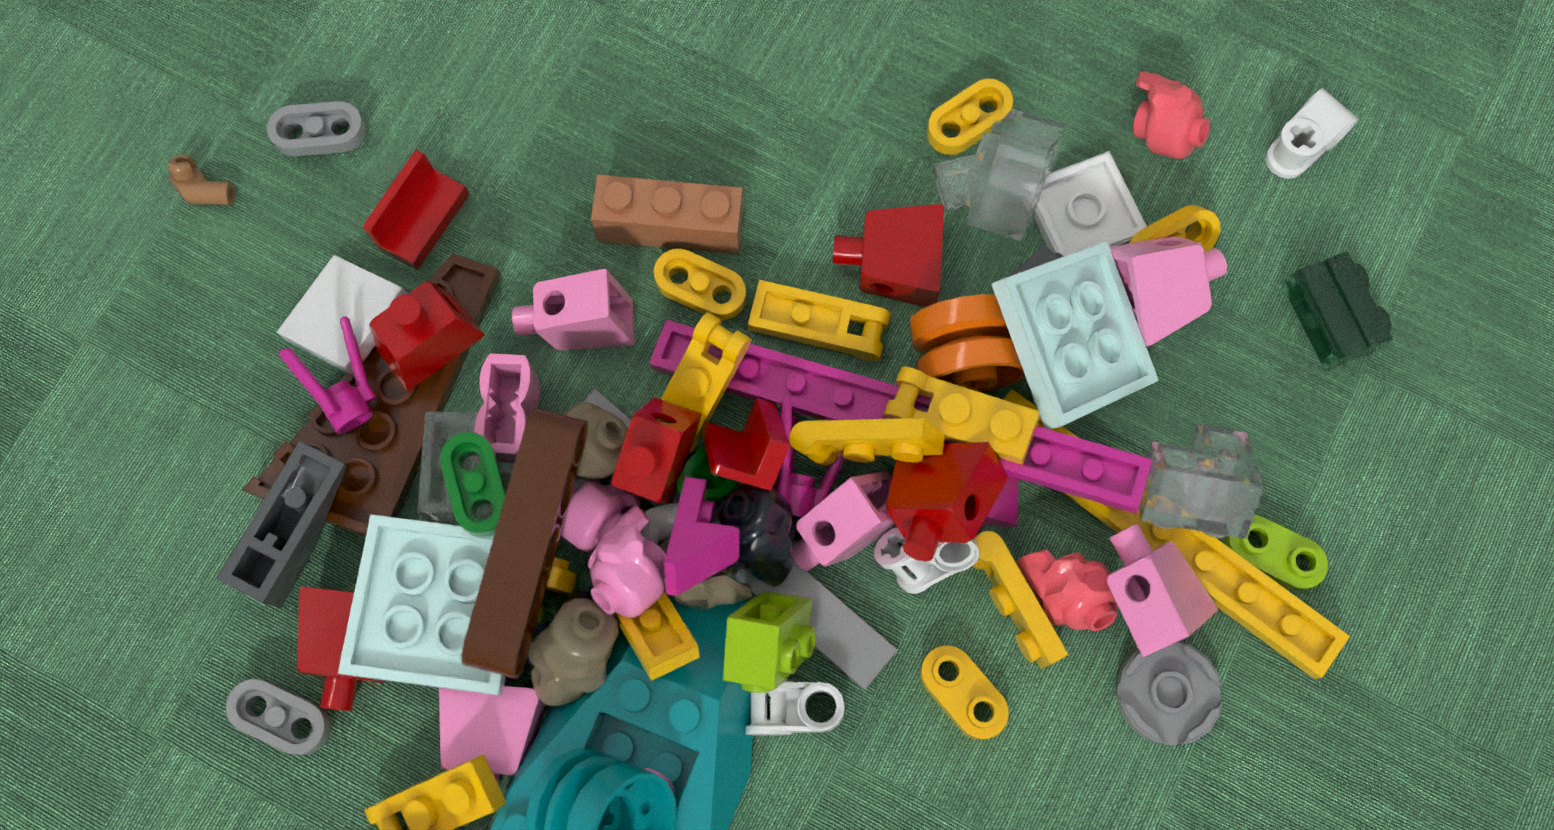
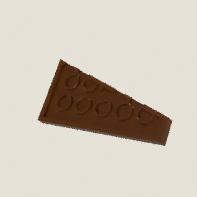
M452 254L429 281L455 296L479 327L501 274L497 268ZM375 346L363 362L368 383L377 396L375 400L368 403L373 413L372 417L349 432L337 434L318 404L309 414L310 420L290 443L285 441L273 454L276 457L274 461L258 478L254 476L242 491L265 499L298 442L302 441L347 465L325 522L366 536L370 515L397 518L470 347L408 392L378 353ZM346 373L338 381V383L348 381L351 387H357L355 377L349 373Z

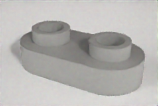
M344 101L288 105L279 108L271 115L267 123V134L276 148L288 156L341 153L351 151L362 143L366 135V123L356 107ZM350 127L346 133L337 135L341 128ZM296 131H303L299 138L290 139Z
M260 679L245 680L233 688L226 701L227 718L236 729L287 754H312L326 743L330 735V719L323 708L269 681ZM263 697L266 701V709L263 714L256 716L253 712L254 702L258 698ZM304 719H308L312 725L311 733L306 738H301L298 734V726Z

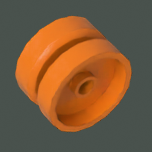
M995 294L963 296L941 301L923 308L911 316L909 327L913 348L925 354L918 359L916 369L926 375L980 393L1000 389L1026 377Z

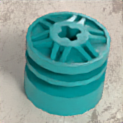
M589 748L572 749L557 757L540 775L530 795L526 826L527 830H675L677 820L676 800L668 782L655 773L629 763L623 764L613 757L604 756Z

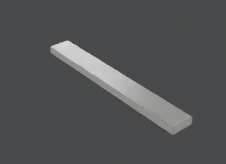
M596 389L583 401L612 412L629 428L631 419ZM678 489L673 503H679L681 495ZM644 498L653 507L666 505ZM725 500L719 507L715 508L713 524L720 525L719 517ZM790 556L788 561L793 564V567L785 581L775 587L757 579L745 568L744 564L738 561L733 563V571L730 575L740 583L748 582L754 596L764 590L812 598L810 626L816 628L815 649L863 691L898 651L811 574L801 569Z

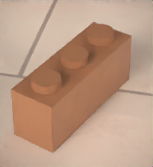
M597 174L591 222L598 242L739 255L744 216L743 188Z

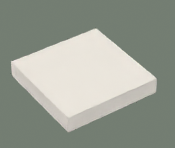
M1109 151L1023 183L1021 187L1022 195L1044 241L1054 254L1060 253L1063 256H1067L1105 241L1108 242L1109 247L1129 244L1137 232L1147 227Z
M334 255L278 329L277 333L286 341L354 376L340 324L341 317L347 316L350 319L362 362H364L376 345L369 323L373 318L389 308L391 302L396 297L407 295L408 293L402 287Z

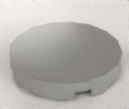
M1175 642L1145 657L1142 656L1138 649L1128 656L1118 672L1115 693L1119 712L1129 727L1149 742L1173 746L1192 743L1210 732L1221 715L1223 702L1221 701L1220 688H1222L1219 673L1208 657L1190 644Z

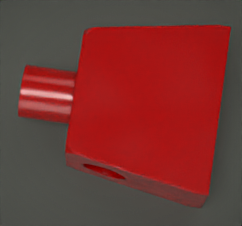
M933 204L870 210L866 212L863 237L834 235L832 264L861 266L859 290L864 293L923 307L937 303L941 282L944 205Z
M431 281L422 283L407 295L396 297L391 302L389 308L377 315L369 323L378 353L408 392L485 336L457 298Z
M657 397L652 398L634 413L611 485L658 503H673L677 492V478L687 462L702 413ZM662 418L672 423L661 422L658 419Z
M989 442L944 443L943 455H923V460L920 462L896 460L886 508L887 513L905 539L903 550L909 557L918 561H930L935 555L939 542L968 543L975 538L1008 478Z
M300 586L299 673L325 677L320 708L352 712L357 681L385 682V680L338 674L354 592Z

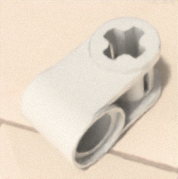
M1321 88L1285 124L1280 132V136L1269 147L1265 158L1267 167L1272 173L1281 178L1291 179L1300 176L1322 154L1330 151L1353 128L1359 118Z
M898 528L891 529L885 533L874 549V557L877 563L885 569H891L897 575L899 586L905 592L911 594L923 592L931 585L957 572L969 569L979 558V548L975 536L968 543L939 542L932 560L925 562L915 560L904 552L903 546L900 547L897 544L898 542L904 544L905 541ZM914 574L917 578L913 579L910 575Z
M784 680L775 690L770 692H751L750 725L745 727V735H792V733H823L832 731L839 726L844 718L845 706L843 697L838 689L829 683L792 682L789 680ZM819 693L828 694L833 697L837 706L834 716L829 721L823 723L811 720L806 710L809 699ZM768 696H770V720H767Z

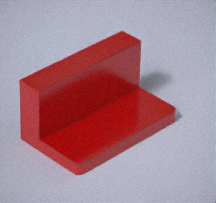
M415 150L365 221L363 229L380 250L418 270L469 196V192L466 186L435 170L426 154Z
M756 397L742 432L705 422L701 432L711 472L718 476L771 491L790 447V442L776 404Z

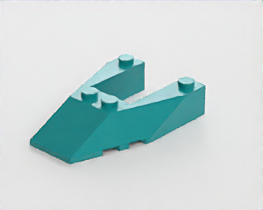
M667 595L696 641L700 658L652 681L622 629L618 626L619 634L613 643L612 652L606 666V682L597 690L589 693L584 692L579 699L571 703L552 706L504 798L507 804L499 808L490 830H527L526 815L529 799L540 775L557 757L572 749L588 748L604 756L613 757L623 764L629 763L639 768L653 769L666 776L676 790L675 800L678 806L676 808L677 820L675 830H729L751 774L753 735H745V727L750 725L751 692L743 690L740 683L723 680L727 617L747 602L741 601L735 604L717 605L710 609H695L675 602L671 595Z

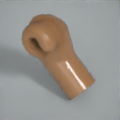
M188 155L174 156L168 162L170 182L184 201L190 204L233 205L235 201V187L231 181H208L200 169L196 167L194 159Z

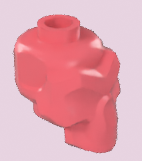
M1140 71L1136 79V86L1146 91L1149 101H1143L1137 110L1133 124L1134 136L1145 139L1146 146L1153 154L1174 159L1188 157L1196 146L1202 147L1210 130V120L1204 118V108L1200 97L1190 87L1183 83L1181 84L1180 81H1172L1159 74Z
M1048 550L1030 553L1016 561L1017 566L1048 620L1053 625L1059 627L1066 625L1074 630L1090 629L1096 632L1105 629L1117 618L1116 611L1119 607L1107 584L1106 578L1111 572L1104 563L1095 560L1087 561L1081 553H1071L1062 558L1055 559Z

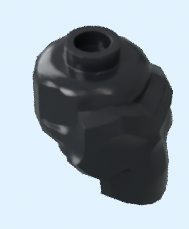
M743 484L726 498L721 508L719 523L720 525L734 526L739 529V558L737 561L744 564L745 568L762 582L772 587L779 586L788 577L793 567V564L788 561L792 552L791 541L796 529L791 506L785 497L774 489L769 491L749 484Z

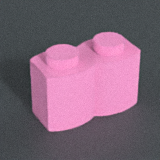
M490 353L484 361L480 373V392L484 404L477 414L474 433L480 434L488 440L495 450L499 466L514 467L528 417L531 411L537 409L539 405L540 382L525 355Z

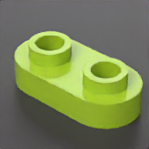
M1244 516L1233 522L1224 534L1223 543L1286 589L1292 591L1307 590L1321 583L1327 574L1328 560L1325 552L1317 543L1262 516ZM1249 532H1255L1261 537L1262 545L1260 548H1255L1249 543ZM1298 554L1303 555L1308 560L1309 569L1307 572L1298 568L1296 564Z

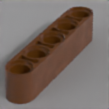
M533 409L528 417L465 636L461 656L464 666L512 678H518L522 672L584 452L588 433V422L586 420L539 409Z

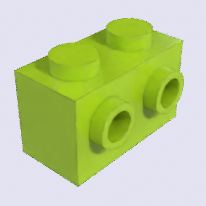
M763 590L728 616L723 680L740 683L741 688L748 692L766 693L775 690L785 679L794 674L797 668L807 658L812 656L816 644V628L810 626L812 598Z

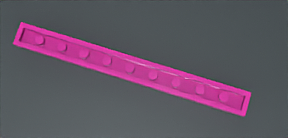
M666 320L649 363L652 369L673 376L693 338L692 335L695 328ZM711 344L708 353L721 360L723 350ZM750 344L725 392L755 400L756 397L775 403L776 407L782 408V397L785 394H789L792 397V412L819 420L886 419L883 417L888 400L895 399L899 386ZM918 395L914 408L927 412L932 399ZM1036 426L1023 465L998 458L1008 476L1137 514L1153 461L1150 458ZM944 440V443H953V442Z

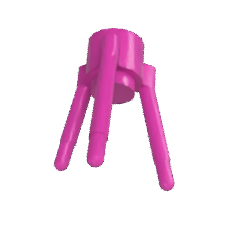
M347 316L341 317L340 324L357 387H351L348 381H342L325 390L291 348H285L279 352L280 358L285 362L290 371L320 405L337 434L349 432L368 421L373 415L368 403L377 398L368 383L351 321Z
M785 394L782 397L781 421L788 439L798 419L796 415H792L791 395ZM790 444L778 473L776 491L783 495L790 504L792 515L803 517L828 497L845 458L838 456L829 465L819 488H813L815 478L794 473L796 449Z

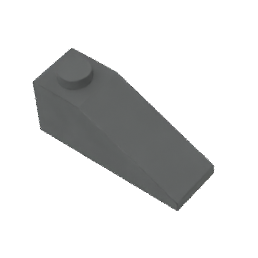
M299 441L217 579L263 604L281 608L309 561L347 465Z

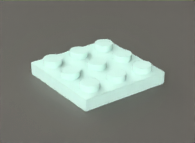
M1107 241L991 283L1038 411H1040L1045 429L1050 430L1061 427L1159 381Z
M370 515L338 674L502 696L506 676L464 666L461 661L465 636L494 535L477 537L466 532L461 526Z

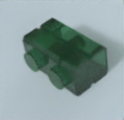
M1346 251L1327 258L1322 262L1319 261L1300 268L1282 284L1324 371L1370 355L1393 340L1390 334L1392 329L1391 319L1384 308L1376 307L1368 291L1369 278L1367 272L1362 265L1354 264L1349 252Z

